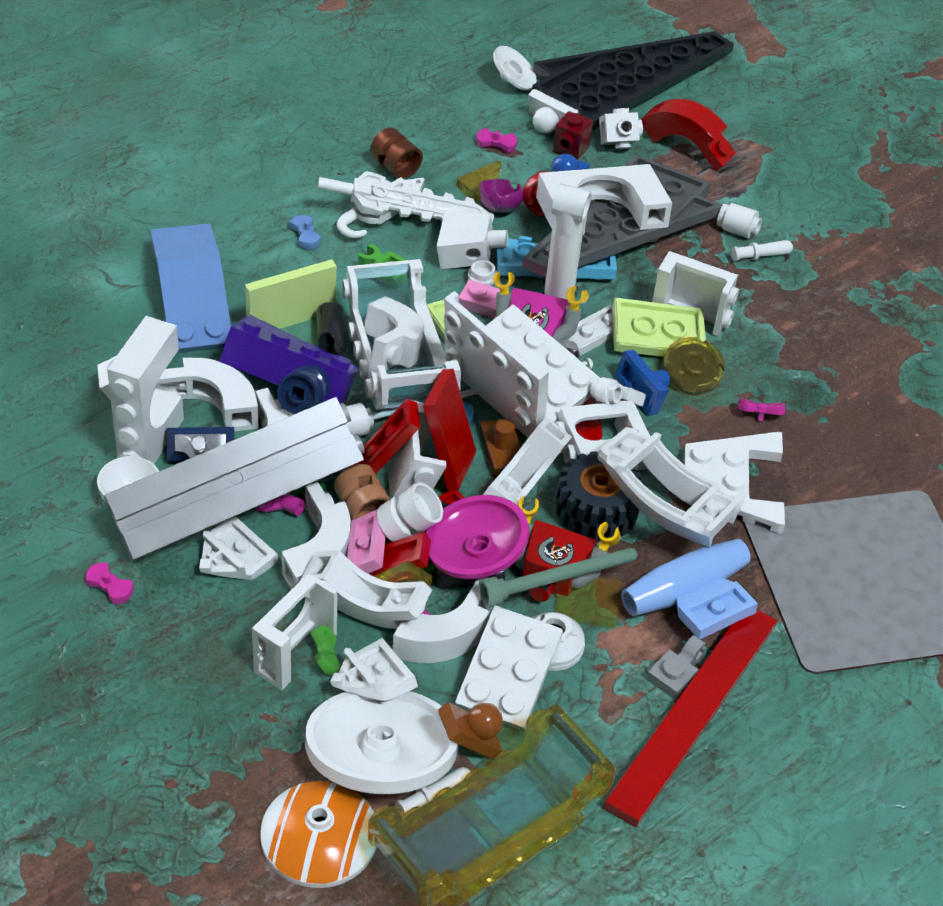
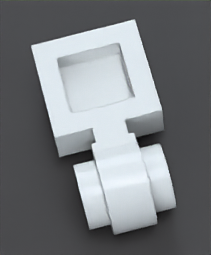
M602 377L596 379L591 386V396L599 403L609 405L611 402L618 403L620 401L633 400L635 405L643 407L646 394L629 387H624L615 379Z

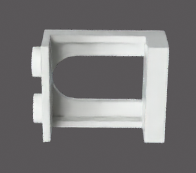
M633 400L620 401L618 403L611 402L609 405L601 403L560 408L558 421L554 422L572 436L563 448L566 464L571 458L576 460L579 454L590 455L592 451L599 452V449L611 440L593 441L584 439L575 429V425L581 421L616 417L614 425L618 433L627 427L639 429V433L650 437ZM642 461L635 466V470L648 469Z
M308 573L252 628L254 673L281 691L291 682V651L314 627L322 625L328 626L335 636L337 635L338 591L329 582L319 580ZM305 597V604L299 616L283 632L275 628L274 626Z

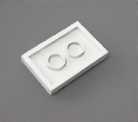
M494 605L455 705L469 712L476 704L481 702L491 703L502 713L503 725L525 732L562 637L563 629Z

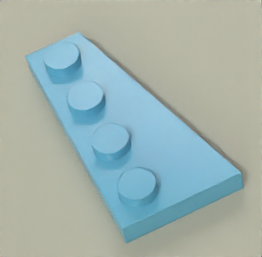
M521 235L519 240L509 238L507 248H495L497 272L500 271V275L508 276V272H512L514 277L534 276L545 278L522 268L523 257L538 243H532V237ZM615 254L578 267L577 278L596 280L616 279L617 265Z

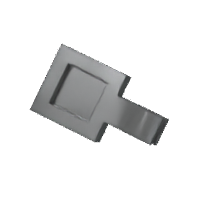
M694 635L687 641L679 655L669 649L648 671L647 680L676 700L697 674L699 669L694 665L702 658L703 653L700 650L703 649L706 643Z

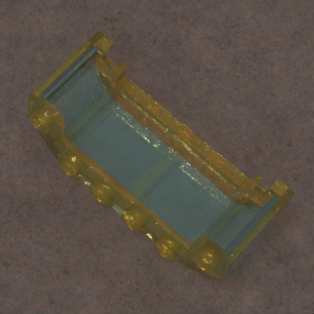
M557 703L546 710L539 709L528 718L524 741L521 745L513 750L506 749L502 751L492 763L482 769L476 768L472 770L462 782L454 787L443 788L427 804L422 807H413L406 813L398 805L391 807L386 805L376 810L368 820V842L372 846H377L415 893V900L420 906H437L438 902H441L444 906L463 905L576 830L586 819L581 811L587 807V804L597 797L603 799L612 787L616 767Z

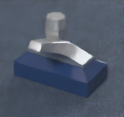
M167 428L168 463L183 462L235 440V428Z

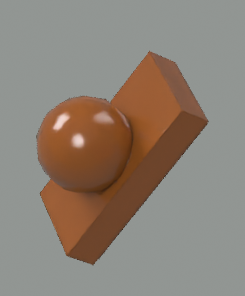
M447 702L438 709L439 716L450 741L493 760L503 753L497 738V734L502 729L503 717L495 705L481 702L474 705L468 712Z

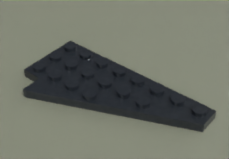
M714 31L534 62L533 72L543 79L533 84L532 90H538L578 110V114L592 119L593 131L600 127L599 117L604 114H613V109L629 108L630 110L730 54L733 51L734 43Z

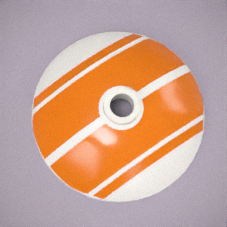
M330 781L305 782L284 791L268 807L263 817L260 831L262 850L270 866L286 880L310 888L333 887L356 877L370 863L378 843V823L369 803L355 790ZM323 817L326 820L322 822H317L314 820V818Z

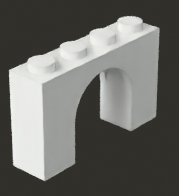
M650 164L539 173L536 198L551 228H553L554 214L551 213L552 203L560 183L591 191V200H610L625 206L631 212L640 230L666 228L669 225L672 201ZM587 215L584 222L583 235L585 233Z
M145 316L107 369L117 458L137 456L155 464L167 446V428H177L184 420L182 397L155 388L162 373L179 350L177 325Z

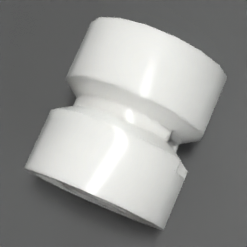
M418 482L401 492L399 497H393L380 505L377 510V518L383 533L394 542L418 534L440 522L443 518V507L433 489L425 483Z

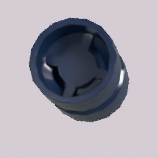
M305 364L286 375L280 381L277 389L278 400L286 411L297 414L324 402L331 391V380L327 372L320 366Z

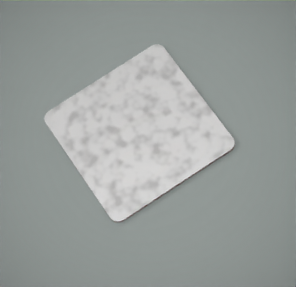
M912 490L785 506L783 534L770 531L771 526L758 521L754 525L744 522L788 635L804 670L809 673L820 674L943 656V523L931 498L926 493Z

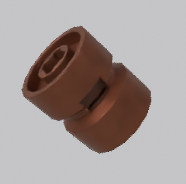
M388 127L375 136L370 146V153L393 176L398 179L400 177L407 179L415 174L423 161L422 151L412 142L406 140L407 138L397 129Z

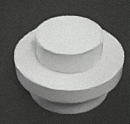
M478 260L469 268L468 280L491 286L494 284L493 278L497 270L490 261Z

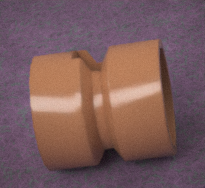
M358 464L347 468L334 482V490L341 502L345 501L351 520L377 510L380 505L390 500L372 467L366 464Z

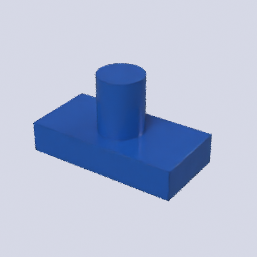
M635 350L624 351L614 376L624 387H629L646 394L643 407H640L648 416L658 414L669 391L667 388L670 384L668 372L666 370L652 371Z

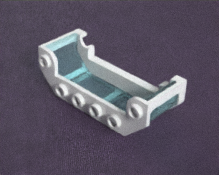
M420 259L347 266V279H342L343 296L348 298L351 322L348 323L349 340L353 341L355 360H359L360 377L365 379L367 399L372 398L376 411L398 408L407 398L425 403L442 369L454 368L460 390V366L457 360L447 361L426 304V287L421 285L423 266ZM386 296L406 305L421 317L424 323L423 337L418 361L412 367L406 368L397 364L385 370L384 365H377L376 371L370 369L374 340L376 338L366 334L364 329L369 303Z

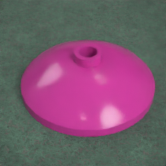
M476 495L460 499L445 507L441 521L427 529L426 534L431 539L429 559L441 572L456 578L478 579L497 574L511 566L524 552L530 533L527 518L518 505L503 497Z

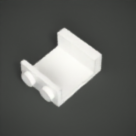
M415 401L418 403L420 428L387 462L390 499L399 497L401 492L418 482L425 483L434 489L446 468V461L420 456L431 436L423 409V402Z

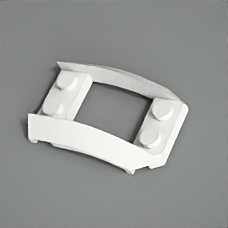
M626 427L599 449L598 460L603 463L618 487L639 510L668 531L704 547H711L713 537L727 522L734 523L746 495L739 493L736 497L721 492L720 484L704 478L685 466L660 441L662 436L660 433L655 432L651 437L639 433V429ZM642 461L649 471L670 492L691 505V507L685 512L667 503L643 485L631 470Z

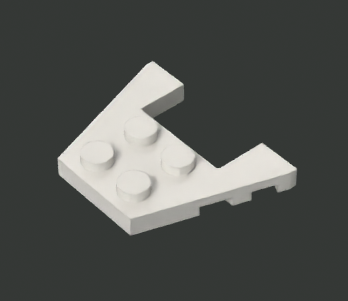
M782 432L685 444V466L704 478L720 484V491L733 497H736L739 493L746 495L738 515L742 516V521L753 525L758 521L771 526L770 531L783 534L785 526L784 503L749 498V459L781 462L783 454Z

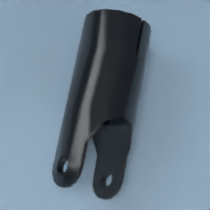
M335 302L323 303L316 311L317 345L320 349L330 354L336 351L339 356L346 357L343 307Z

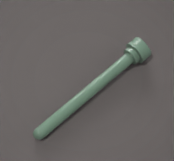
M627 548L504 581L502 578L497 579L496 577L479 581L478 585L480 598L486 608L494 607V605L498 606L503 604V600L508 599V596L514 593L633 562L637 559L638 553L634 548Z

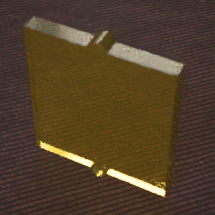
M599 577L580 589L574 588L568 596L555 592V598L558 599L556 612L571 617L577 623L616 629L618 609H621L623 604L620 600L622 581Z

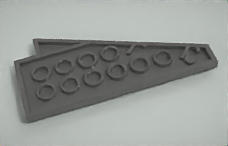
M636 154L624 166L651 165L672 201L668 227L640 230L631 212L625 206L610 200H591L587 212L585 233L582 236L578 267L646 242H656L660 237L717 217L722 204L704 198L710 191L711 183ZM552 232L523 257L522 268L532 271L539 276L546 277Z

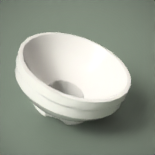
M125 456L114 459L107 463L99 472L97 478L99 493L105 501V494L157 473L159 470L155 464L142 457Z
M544 612L533 616V619L547 624H558L565 631L562 634L548 671H560L574 666L582 657L585 647L584 633L580 625L571 617L558 612Z

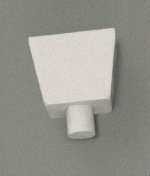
M445 210L436 246L440 268L472 266L478 260L489 261L492 248L508 247V231L493 230L491 216L488 214Z

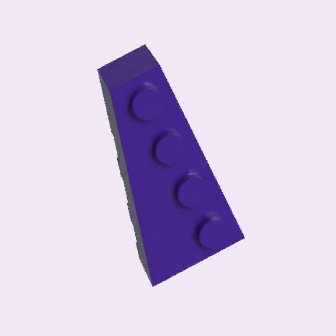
M252 315L245 317L230 327L219 361L278 386L286 375L305 364L320 366L327 372L331 380V391L325 401L337 397L339 404L347 402L358 370L357 366L350 364L351 361L339 355H332Z

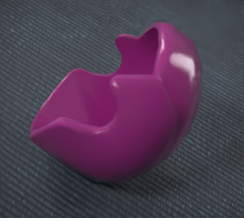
M491 179L479 183L481 203L492 212H511L523 202L524 193L520 184H517V188L514 189L508 179Z

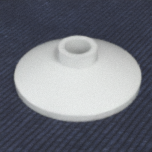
M499 46L495 49L493 59L501 78L519 89L531 90L532 85L537 80L529 62L519 52L508 46Z

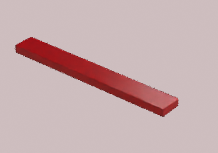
M757 610L755 614L729 627L606 799L604 804L605 810L632 826L638 827L775 629L776 619Z

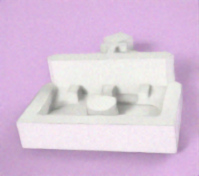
M236 516L223 521L210 532H203L204 545L202 559H200V572L223 577L253 580L279 562L278 554Z
M383 638L355 653L350 648H345L343 652L345 656L339 673H334L330 681L335 688L383 701L395 698L418 687L413 673Z

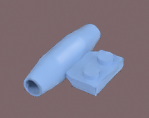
M741 539L713 544L710 548H698L654 568L624 589L621 593L623 605L632 616L676 605L680 620L696 637L702 639L756 613L758 603L737 581L727 580L749 564L751 559L749 549Z

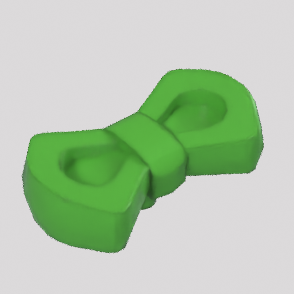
M318 626L311 631V636L316 642L318 654L314 658L319 667L327 675L332 676L334 673H339L342 666L335 655L336 636L328 626Z

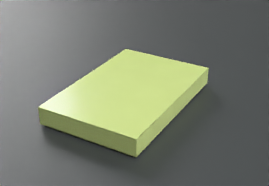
M331 259L245 284L246 317L252 315L279 329L316 318V311L320 305L322 306L326 302L336 303V264Z
M614 298L612 303L614 351L635 350L637 354L666 357L670 349L684 343L698 344L707 349L702 308Z

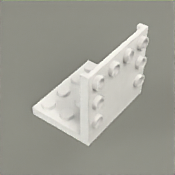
M455 291L444 298L445 357L447 361L457 360L461 369V380L504 418L512 421L515 427L527 438L530 437L545 417L556 422L559 418L560 408L581 406L591 397V386L600 377L514 304L485 326L459 303V295Z

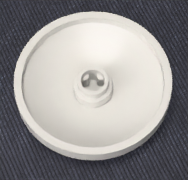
M346 691L331 697L319 705L311 714L306 726V753L317 771L338 785L365 793H404L434 783L443 777L453 766L457 757L458 744L450 741L438 713V709L442 706L432 699L412 691L386 701Z

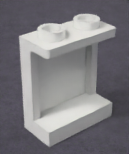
M669 251L658 269L652 302L702 308L704 320L714 323L712 335L718 337L723 327L729 328L734 316V311L730 310V307L734 306L739 294V288L735 287L738 275Z

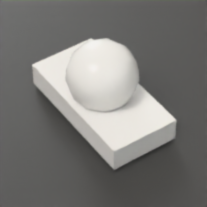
M533 89L528 94L529 114L533 115L532 123L534 128L540 133L549 134L555 131L556 124L568 111L578 113V110L538 90Z

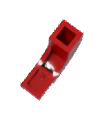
M686 99L666 100L651 108L640 119L642 120L644 130L654 143L668 135H681L690 139L701 150L715 171L722 168L736 154L722 134L727 125L713 111L697 102Z

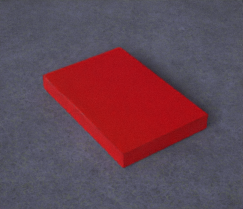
M454 368L442 369L423 405L438 460L446 461V468L442 473L446 488L448 490H459L477 451Z

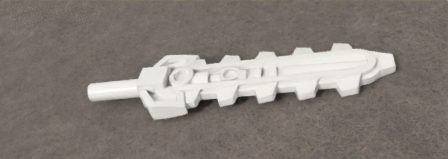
M368 171L355 178L353 184L323 177L318 179V189L351 195L350 202H354L358 210L364 214L383 215V213H387L391 209L398 211L400 217H409L411 213L419 215L421 221L430 222L431 218L440 219L442 223L445 210L488 214L491 216L492 223L494 219L493 213L475 204L472 198L466 197L464 201L456 200L452 194L446 192L443 197L433 195L432 190L424 188L423 192L413 191L410 185L404 183L401 188L391 186L390 181L385 180L386 177Z

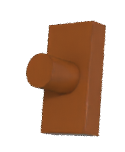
M508 419L480 422L479 431L494 478L500 475L521 448L515 424Z

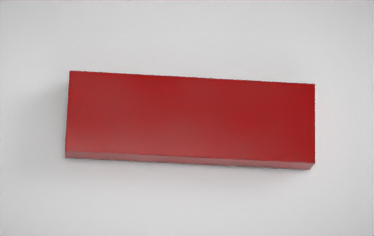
M407 398L364 445L365 452L362 453L364 460L355 465H369L377 474L420 428L418 403Z

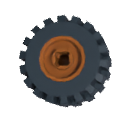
M597 451L590 452V455L579 454L576 460L571 458L567 462L566 467L562 468L555 503L556 514L560 515L559 520L562 525H568L569 531L578 532L580 535L592 537L598 541H601L598 535V528L604 522L608 523L607 531L604 533L605 538H611L617 527L621 537L627 534L628 529L632 530L638 519L639 509L623 493L603 463L598 460ZM634 467L631 471L641 482L642 476L640 472L635 471Z

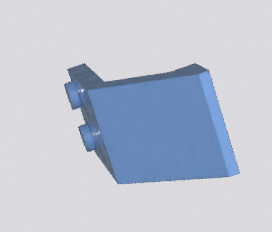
M211 224L150 229L154 259H156L159 272L165 321L177 325L179 347L177 353L224 348L231 323L221 258Z

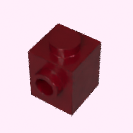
M568 111L556 124L553 152L560 155L564 153L571 154L579 160L590 146L593 120L581 114Z

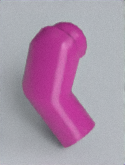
M288 493L256 507V509L265 513L286 510L299 516L305 509V501Z

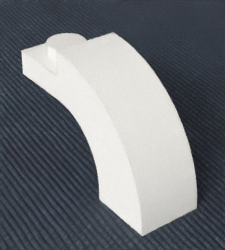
M478 578L463 603L455 610L441 615L421 613L417 620H403L393 635V651L401 660L409 662L437 663L457 658L476 647L481 640L492 607L486 608L484 606L478 588L479 581L487 578Z

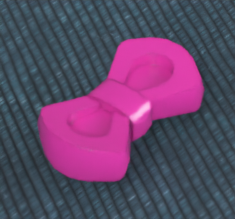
M484 128L478 131L476 136V142L480 148L493 146L500 148L506 153H511L517 147V138L513 133L501 135L499 131L493 133L489 129Z
M740 398L738 401L739 410L758 412V421H763L764 413L785 415V403H756L744 398Z
M96 563L88 568L86 572L85 582L87 586L100 588L106 592L112 604H123L131 598L134 591L132 580L118 579L110 572L108 563Z

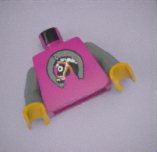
M500 271L495 273L493 278L494 284L500 288V291L496 293L497 317L514 304L557 342L568 340L576 333L582 312L580 304L587 302L589 299L587 290L582 291L580 300H577L574 296L576 286H572L567 290V299L513 288L512 292H510L509 287L515 280L513 273L508 272L509 280L506 285L500 282Z

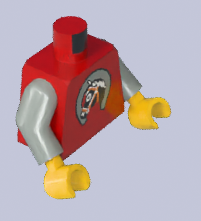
M524 496L518 502V506L527 518L530 532L528 544L524 552L515 561L517 567L523 570V576L610 553L608 552L609 546H614L620 541L621 535L618 527L611 538L604 537V533L608 528L607 522L602 523L598 528V535L601 539L598 546V540L537 519L533 525L531 524V519L539 511L538 499L536 498L535 508L531 511H526L522 507ZM602 570L530 589L529 593L532 598L540 602L547 601L551 593L561 597H568L575 588L580 589L597 580Z

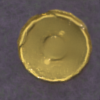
M688 336L679 338L670 344L663 357L662 370L668 372L670 384L678 391L694 396L709 394L717 388L723 378L725 370L724 359L721 352L709 341L705 340L703 342L697 340L698 337Z

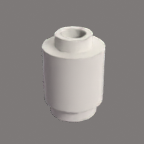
M734 203L730 205L723 204L717 218V226L722 227L723 231L748 239L753 234H758L762 224V218H759V211Z

